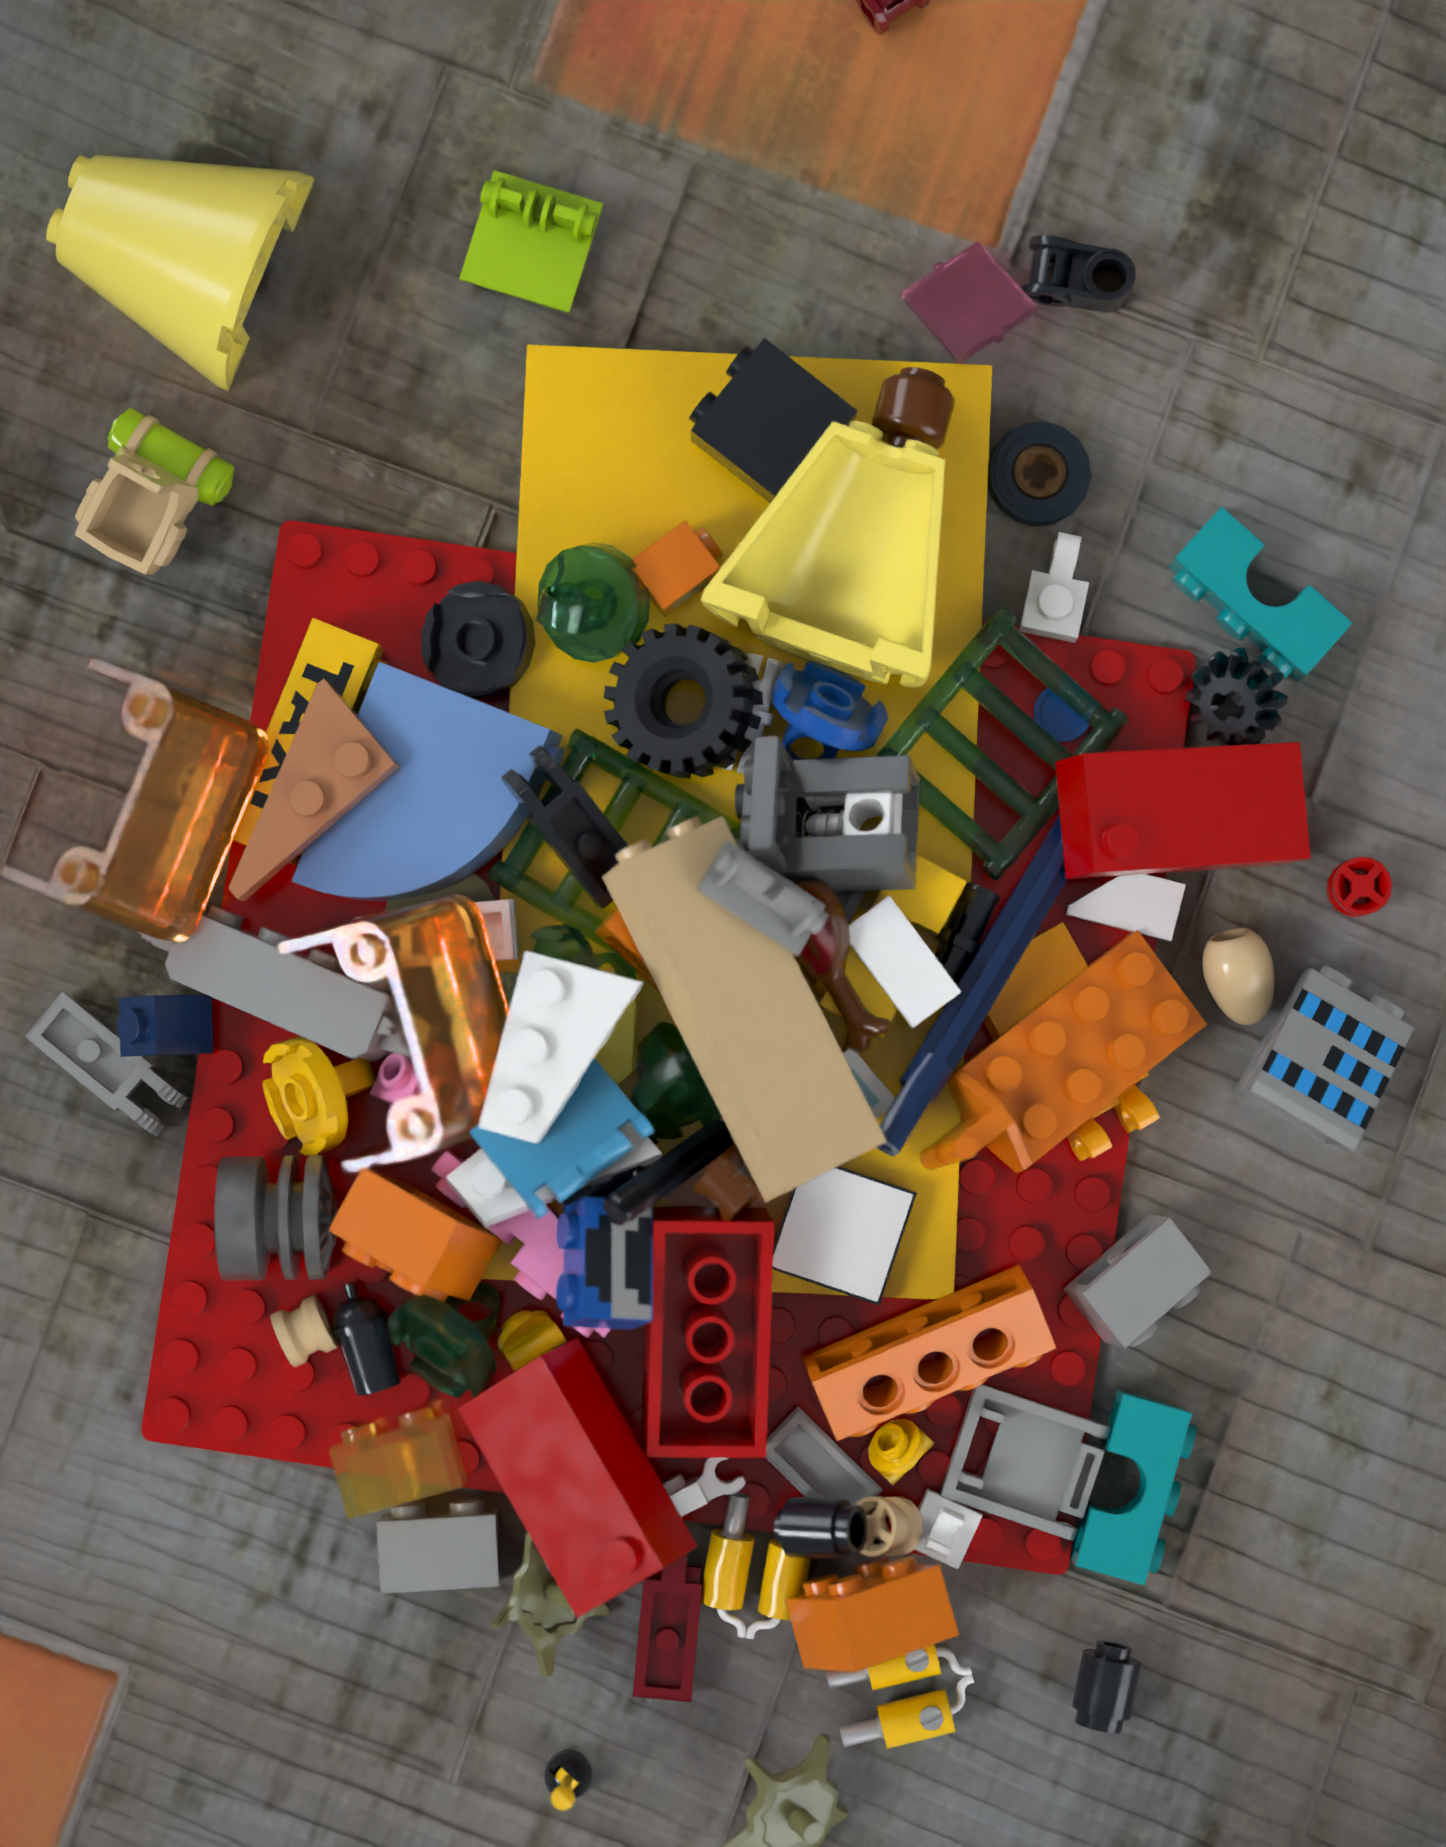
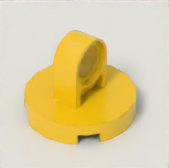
M293 1037L271 1045L264 1054L263 1063L268 1062L272 1064V1078L263 1081V1091L269 1111L280 1133L286 1140L297 1136L303 1143V1147L299 1152L304 1155H318L336 1148L344 1140L348 1125L345 1098L373 1087L377 1079L370 1061L358 1058L333 1067L329 1058L317 1044L304 1037Z

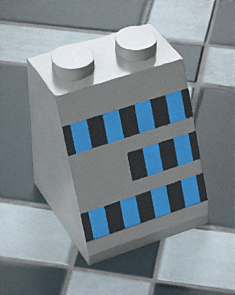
M1323 965L1319 972L1312 968L1301 972L1233 1091L1333 1150L1355 1151L1414 1028L1401 1021L1405 1013L1401 1008L1377 995H1373L1370 1002L1350 991L1354 984L1351 979Z

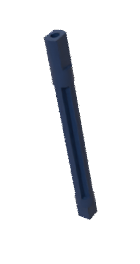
M1060 813L957 983L961 993L944 1005L900 1078L899 1083L902 1087L879 1124L887 1142L876 1147L882 1152L895 1157L903 1148L928 1104L936 1102L1067 882Z

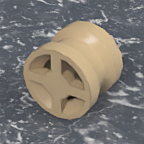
M315 1294L304 1299L300 1308L289 1312L282 1309L270 1315L278 1341L294 1368L306 1363L309 1354L318 1350L328 1353L339 1347L337 1338H334L332 1335L331 1327L333 1326Z
M875 1496L865 1497L855 1504L863 1508L867 1519V1538L864 1548L860 1553L866 1556H904L912 1552L920 1542L923 1532L922 1517L918 1508L911 1500L904 1497L884 1498ZM885 1517L890 1518L891 1531L889 1530V1524L885 1521Z

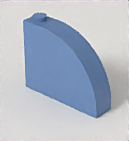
M379 662L359 710L358 717L398 763L400 768L304 849L292 882L340 897L361 901L385 902L428 895L448 888L469 877L504 849L519 831L527 818L526 816L529 814L504 785L501 777L509 770H515L517 774H521L527 780L531 790L538 797L546 777L536 769L530 753L541 745L561 765L564 749L559 747L563 736L546 727Z

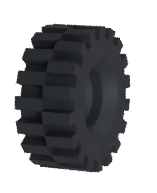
M675 623L664 625L665 632H659L651 628L641 633L645 641L641 646L630 641L622 649V652L629 657L626 664L622 665L614 661L609 671L610 674L619 677L616 687L605 685L603 697L614 702V709L604 711L606 723L618 729L616 733L612 734L613 739L618 746L629 749L627 756L635 762L678 778L690 779L691 774L700 777L710 776L714 774L712 768L714 766L726 769L736 762L731 753L735 749L746 752L752 741L744 737L748 727L758 730L761 717L752 714L753 705H763V693L754 689L752 682L760 680L755 668L745 664L744 661L748 657L741 649L729 644L730 641L700 627L688 624V628H685ZM694 680L704 690L706 697L705 707L700 717L693 723L677 725L666 713L665 702L667 695L677 682Z

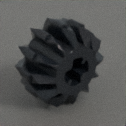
M1245 647L1236 648L1230 653L1229 657L1222 651H1217L1208 658V666L1201 665L1194 670L1191 679L1197 686L1191 688L1186 693L1185 700L1200 707L1191 716L1190 723L1200 724L1206 721L1210 726L1207 730L1206 741H1214L1224 733L1227 746L1241 745L1244 739L1249 744H1259L1266 737L1265 730L1274 731L1280 725L1282 717L1276 710L1282 709L1287 704L1289 696L1273 689L1283 680V673L1273 672L1270 675L1266 674L1263 669L1267 665V655H1259L1249 663ZM1236 692L1242 697L1238 705L1231 699Z

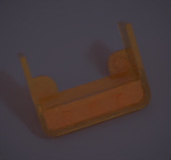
M91 657L87 665L88 669L129 688L122 705V723L129 734L148 742V745L103 853L84 846L70 849L59 859L49 882L6 865L1 876L163 942L171 944L180 943L194 933L201 920L267 759L269 751L268 738L260 726L155 680Z
M449 894L322 927L278 943L280 955L333 942L341 968L354 980L373 982L389 978L421 1090L419 1094L399 1100L390 1109L386 1121L389 1140L380 1142L341 1162L343 1174L360 1171L363 1167L373 1168L424 1156L473 1139L469 1131L480 1122L509 1013L483 916L478 906L464 895Z

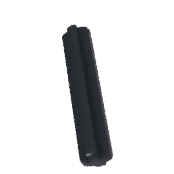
M716 1119L711 1124H706L606 1196L602 1207L609 1214L610 1222L617 1226L631 1222L721 1156L734 1144V1139L725 1121Z

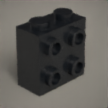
M764 338L755 350L745 346L739 352L726 371V374L732 379L718 396L711 391L708 392L689 417V420L695 424L691 429V441L771 503L831 423L836 422L849 427L851 421H856L858 411Z

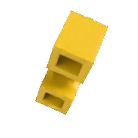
M917 855L916 889L879 890L880 892L870 909L890 896L912 926L918 927L936 937L940 933L967 881ZM858 906L848 926L868 911ZM850 946L845 974L865 1008L877 1017L888 1019L891 1023L898 1010ZM817 981L814 990L823 994L818 1004L819 1008L845 1021L825 985ZM884 1035L876 1036L874 1038L880 1040L883 1038Z

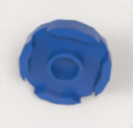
M807 662L803 671L795 670L793 663L786 664L771 690L773 705L782 717L788 721L783 733L782 744L791 760H807L795 755L791 749V744L800 737H811L822 744L824 751L815 759H834L839 749L862 751L874 747L888 721L885 706L878 700L877 704L872 707L861 696L866 686L837 669L817 662Z

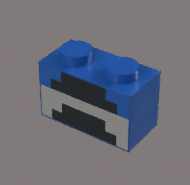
M583 1197L564 1207V1213L560 1215L557 1224V1244L560 1249H564V1273L559 1276L556 1287L557 1305L559 1309L563 1310V1326L632 1330L652 1322V1206L631 1222L617 1226L610 1222L609 1214L603 1210L604 1198Z

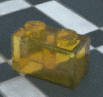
M432 1406L399 1415L400 1426L377 1432L375 1422L340 1432L343 1442L333 1445L329 1452L347 1519L458 1489L465 1485L467 1478L449 1412L434 1416Z

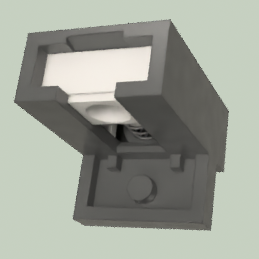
M779 736L755 737L754 759L746 760L744 784H737L735 789V810L738 819H742L741 839H735L740 849L791 883L813 878L824 881L834 892L916 889L920 795L919 775L909 755L791 760ZM883 817L881 824L877 828L866 832L859 831L860 826L867 819Z

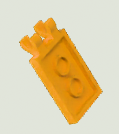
M1063 922L1054 925L1032 939L983 1022L993 1040L1088 966ZM1148 1072L1145 1075H1143L1140 1079H1138L1135 1083L1149 1076ZM1135 1083L1067 1136L1073 1152L1080 1161L1088 1157L1092 1159L1112 1147L1103 1128L1093 1120L1110 1108L1114 1107L1117 1117L1127 1133L1135 1129L1141 1130L1160 1118L1151 1100L1138 1089Z

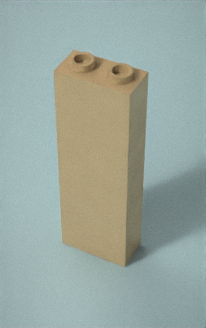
M697 816L668 830L666 834L669 840L652 848L649 840L645 839L620 851L615 855L619 864L602 878L766 1203L887 1142L792 952L696 890L723 842L728 840L738 847L723 816L702 825Z

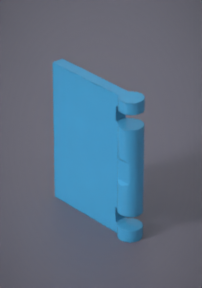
M594 1058L580 1078V1083L540 1143H532L478 1128L479 1124L471 1129L469 1133L524 1201L532 1214L539 1220L549 1211L544 1202L535 1194L538 1190L546 1185L554 1198L559 1203H562L633 1149L627 1137L620 1131L622 1127L630 1122L643 1140L654 1133V1129Z

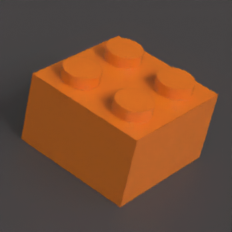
M366 1167L361 1169L328 1231L347 1241L342 1251L350 1257L372 1268L376 1265L392 1273L389 1279L397 1285L419 1296L425 1294L441 1303L445 1302L448 1295L469 1301L502 1242V1239L491 1231L412 1185Z
M888 1556L869 1559L854 1565L856 1575L838 1579L837 1574H829L808 1580L803 1583L804 1593L785 1599L804 1669L858 1672L959 1635L940 1565L916 1564L914 1556L889 1561Z

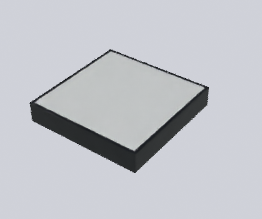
M840 1166L792 1189L773 1245V1270L880 1305L917 1193Z

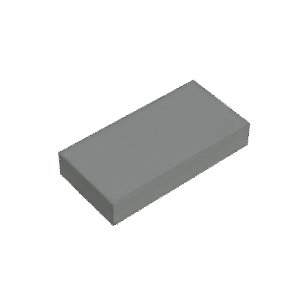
M798 1405L767 1436L766 1459L806 1498L847 1499L851 1505H855L861 1499L875 1497L883 1490Z

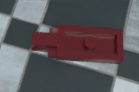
M687 1554L643 1580L632 1697L691 1702L703 1581H700L701 1566L686 1565Z

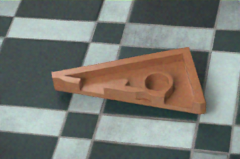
M324 678L316 685L230 883V891L238 900L243 902L400 768L398 763L334 686Z

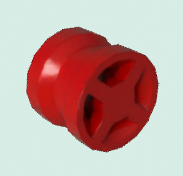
M1357 857L1342 862L1332 870L1326 884V893L1330 904L1336 911L1349 917H1361L1377 912L1386 905L1392 890V881L1387 869L1382 863L1368 857ZM1345 879H1347L1350 882V893L1348 889L1349 883Z

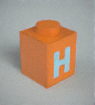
M685 520L630 560L628 565L630 573L662 616L666 617L708 586L721 569L716 560L722 557L723 554L703 527L694 532Z

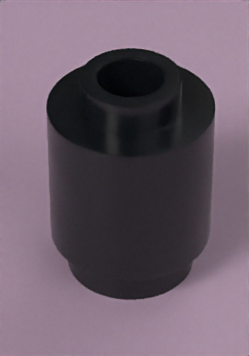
M791 1497L786 1501L783 1509H780L776 1514L774 1535L777 1543L782 1546L784 1553L788 1557L844 1560L850 1554H859L863 1550L867 1538V1519L863 1508L858 1505H851L847 1499Z
M1097 1641L1096 1649L1083 1650L1072 1707L1077 1710L1075 1723L1100 1732H1122L1123 1722L1130 1720L1141 1667L1140 1661L1130 1657L1132 1651L1130 1647L1110 1641Z

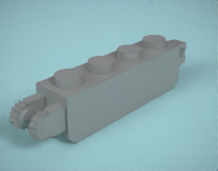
M212 905L208 914L187 909L184 916L153 908L152 911L147 910L146 914L142 913V918L138 919L140 923L137 927H139L138 933L142 935L141 939H145L146 942L169 952L165 966L170 979L350 1058L358 1059L361 1057L375 1062L389 1056L390 1052L425 1060L436 1037L438 1026L409 1009L411 1000L392 993L396 984L394 981L367 970H362L360 977L357 978L341 971L345 962L343 959L315 948H311L309 956L291 949L295 939L261 926L258 935L241 928L244 917L221 907Z

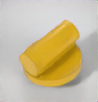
M523 1310L511 1316L504 1323L502 1333L498 1339V1347L514 1372H516L539 1356L561 1346L567 1341L558 1326L545 1311Z
M892 1420L883 1425L873 1436L869 1445V1460L873 1467L894 1486L935 1443L910 1420Z

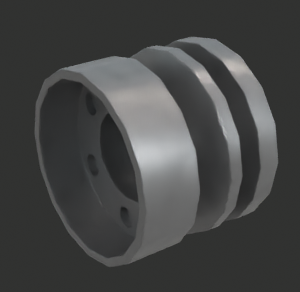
M326 1155L308 1156L304 1182H301L296 1156H284L278 1182H270L264 1156L221 1157L216 1181L215 1240L218 1268L222 1281L265 1279L270 1261V1253H279L280 1265L285 1280L297 1279L301 1253H304L306 1271L309 1279L327 1278L330 1256L336 1243V1235L328 1231L337 1215L335 1188L330 1179Z

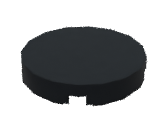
M482 581L458 584L447 591L449 594L443 597L439 604L435 602L426 614L420 636L422 659L428 671L433 673L435 679L440 682L439 684L442 687L476 700L499 696L516 685L530 666L535 648L533 620L525 604L506 588Z

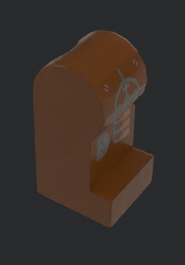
M736 1143L729 1147L692 1187L696 1194L704 1195L719 1208L722 1218L727 1223L750 1207L761 1195Z

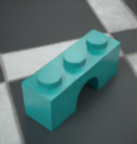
M1221 506L1169 564L1168 568L1176 574L1172 581L1191 600L1199 602L1203 598L1218 611L1219 614L1215 619L1228 634L1239 641L1247 637L1263 651L1261 655H1267L1266 667L1272 673H1283V680L1290 675L1298 682L1312 670L1353 623L1310 584L1291 603L1284 606H1267L1256 600L1247 586L1246 574L1250 562L1265 544Z
M1117 1389L1107 1426L1111 1427L1108 1439L1103 1438L1102 1446L1109 1452L1133 1459L1139 1471V1487L1134 1497L1119 1507L1106 1508L1091 1503L1087 1504L1083 1519L1081 1518L1070 1557L1075 1566L1144 1586L1148 1572L1155 1574L1158 1572L1165 1550V1539L1158 1537L1164 1515L1173 1516L1181 1492V1482L1174 1480L1180 1458L1189 1459L1197 1433V1425L1190 1424L1192 1416L1190 1411L1179 1406Z

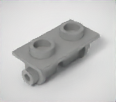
M725 840L696 889L796 956L802 951L811 932L817 934L829 915L824 911L826 905L728 840Z

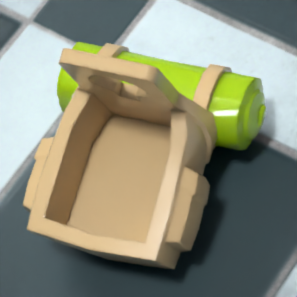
M130 407L120 414L112 424L107 439L108 448L116 453V455L110 458L107 465L109 469L103 479L95 478L88 486L87 493L75 515L76 520L79 522L75 535L107 557L145 575H150L159 571L161 566H168L173 560L188 530L183 523L197 501L212 507L217 502L223 500L233 486L232 481L234 479L235 467L221 459L217 452L198 446L161 425L159 420L153 416H145Z

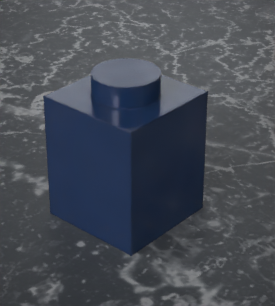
M150 995L119 998L117 1031L120 1037L121 1057L213 1054L212 997L208 995Z

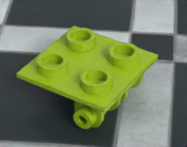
M493 170L490 181L486 180L482 188L480 203H483L459 280L570 314L604 203Z

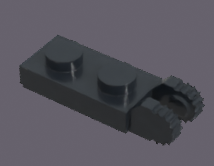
M539 745L530 753V757L536 769L557 789L552 795L541 802L531 790L527 780L521 774H517L515 770L513 771V769L509 770L501 779L518 803L529 813L526 816L542 838L596 906L604 909L613 901V898L602 877L619 864L615 855L629 846L581 784L575 779H570L552 755Z

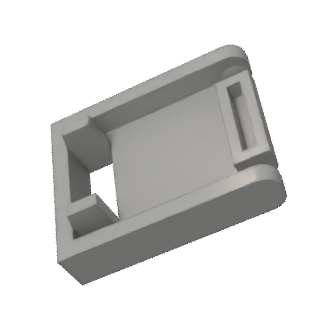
M982 1384L972 1391L939 1494L941 1497L1075 1541L1078 1528L1067 1522L1057 1521L1056 1518L1060 1510L1083 1519L1105 1451L1081 1441L1084 1432L1098 1438L1108 1439L1111 1427ZM980 1416L999 1422L982 1476L962 1470Z

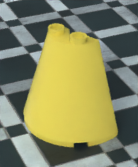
M80 155L75 160L69 174L68 187L72 190L65 209L58 208L53 213L48 224L46 240L56 244V258L62 266L213 384L228 391L250 339L242 326L281 229L294 231L313 185L314 178L299 171L108 155H95L89 159Z
M851 421L849 427L832 422L705 588L701 602L709 611L729 625L737 626L739 619L742 618L748 622L752 633H755L753 638L808 662H817L837 669L847 675L882 684L888 683L891 674L903 675L900 684L903 686H922L926 683L931 668L945 459L939 458V451L932 446L915 440H907L904 448L887 445L881 442L884 435L882 431L863 422Z

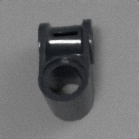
M1038 235L1030 238L1029 249L1033 252L1028 284H1024L1021 287V298L1045 306H1067L1100 313L1115 312L1128 302L1136 275L1135 266L1131 258L1124 252L1114 248L1110 249L1076 243L1075 241L1056 236ZM1050 262H1053L1055 264L1052 280H1047L1048 267ZM1101 270H1112L1121 276L1124 285L1115 292H1104L1094 285L1092 277Z

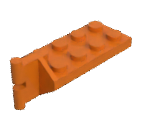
M1134 931L954 1070L947 1083L963 1120L929 1147L924 1148L920 1154V1162L926 1169L934 1170L970 1159L986 1146L1015 1173L1022 1172L1205 1027L1207 1023L1139 931Z

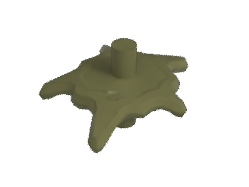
M526 1532L523 1562L513 1574L512 1592L506 1605L491 1619L492 1629H498L511 1621L519 1623L522 1631L531 1638L540 1673L543 1676H551L554 1672L555 1648L560 1638L578 1633L584 1624L585 1618L590 1616H607L610 1614L608 1605L603 1603L576 1618L529 1533Z
M824 1733L819 1734L813 1742L807 1757L797 1766L785 1769L780 1774H772L754 1758H745V1765L756 1782L757 1794L745 1809L747 1822L744 1828L736 1836L722 1843L719 1847H818L822 1845L827 1832L834 1825L848 1817L847 1808L837 1803V1784L830 1781L826 1776V1767L831 1747L828 1735Z

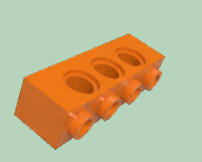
M1020 1265L807 1354L802 1359L836 1441H839L848 1436L859 1437L873 1431L879 1423L900 1414L920 1412L929 1407L934 1400L954 1391L974 1389L982 1385L988 1377L1011 1367L1031 1365L1039 1360L1042 1354L1056 1349L1034 1290ZM996 1328L994 1334L988 1339L982 1341L974 1340L976 1335L982 1330ZM930 1352H942L938 1359L931 1363H919L923 1356ZM887 1375L886 1379L877 1386H864L873 1376Z

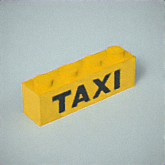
M312 618L225 832V837L247 846L316 685L323 678L334 686L358 715L378 663L381 662L388 665V662L381 660L384 650L379 644ZM303 851L289 863L297 866Z

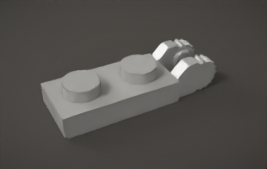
M62 991L25 1036L114 1111H123L156 1137L165 1125L153 1111L144 1108L141 1104L130 1098L138 1086L144 1081L165 1102L179 1108L188 1099L186 1094L154 1070L153 1068L156 1065L145 1056L121 1057L119 1035L67 992Z

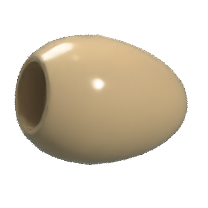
M1248 928L1230 929L1212 936L1205 946L1202 958L1204 978L1212 997L1225 1015L1238 1024L1251 1025L1262 1021L1272 1005L1275 987L1273 959L1266 943L1257 933Z

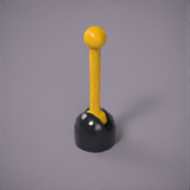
M559 1751L550 1758L546 1765L544 1774L545 1784L551 1793V1803L556 1809L560 1811L570 1809L575 1799L581 1797L590 1786L592 1779L590 1762L578 1751ZM560 1764L561 1769L557 1773L553 1772Z

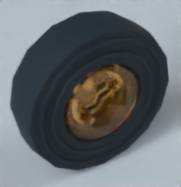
M1045 421L1024 423L1005 433L992 450L988 464L989 493L998 508L1015 522L1034 527L1053 525L1072 515L1085 499L1091 480L1089 456L1080 440L1063 426ZM1038 459L1046 461L1045 470L1052 468L1055 478L1047 479L1041 489L1030 486L1033 479L1025 480L1023 476V470L1031 469L1034 461Z

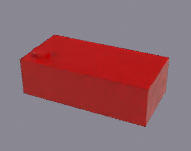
M1300 742L1083 753L1055 762L1066 879L1276 866L1311 859Z
M652 1207V1322L644 1325L641 1441L646 1457L766 1458L774 1221L766 1208H747L727 1223L722 1218L718 1207Z
M578 1338L539 1356L457 1408L576 1618L636 1585L698 1547Z

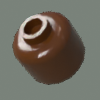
M907 367L901 369L900 374L892 375L883 381L871 425L883 432L884 435L881 441L898 448H904L907 440L925 443L936 450L943 446L955 404L953 394L944 386L946 381L943 377L930 370Z

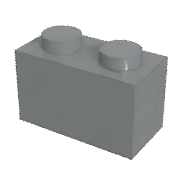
M1148 1214L1064 1287L1063 1290L1104 1343L1125 1349L1128 1346L1136 1347L1149 1339L1158 1328L1156 1321L1171 1308L1179 1309L1192 1301L1201 1291L1199 1283L1211 1274L1212 1271L1170 1217Z
M485 1500L452 1501L449 1502L450 1511L426 1513V1503L391 1505V1515H382L377 1521L380 1594L499 1587L503 1579L499 1508L485 1509Z

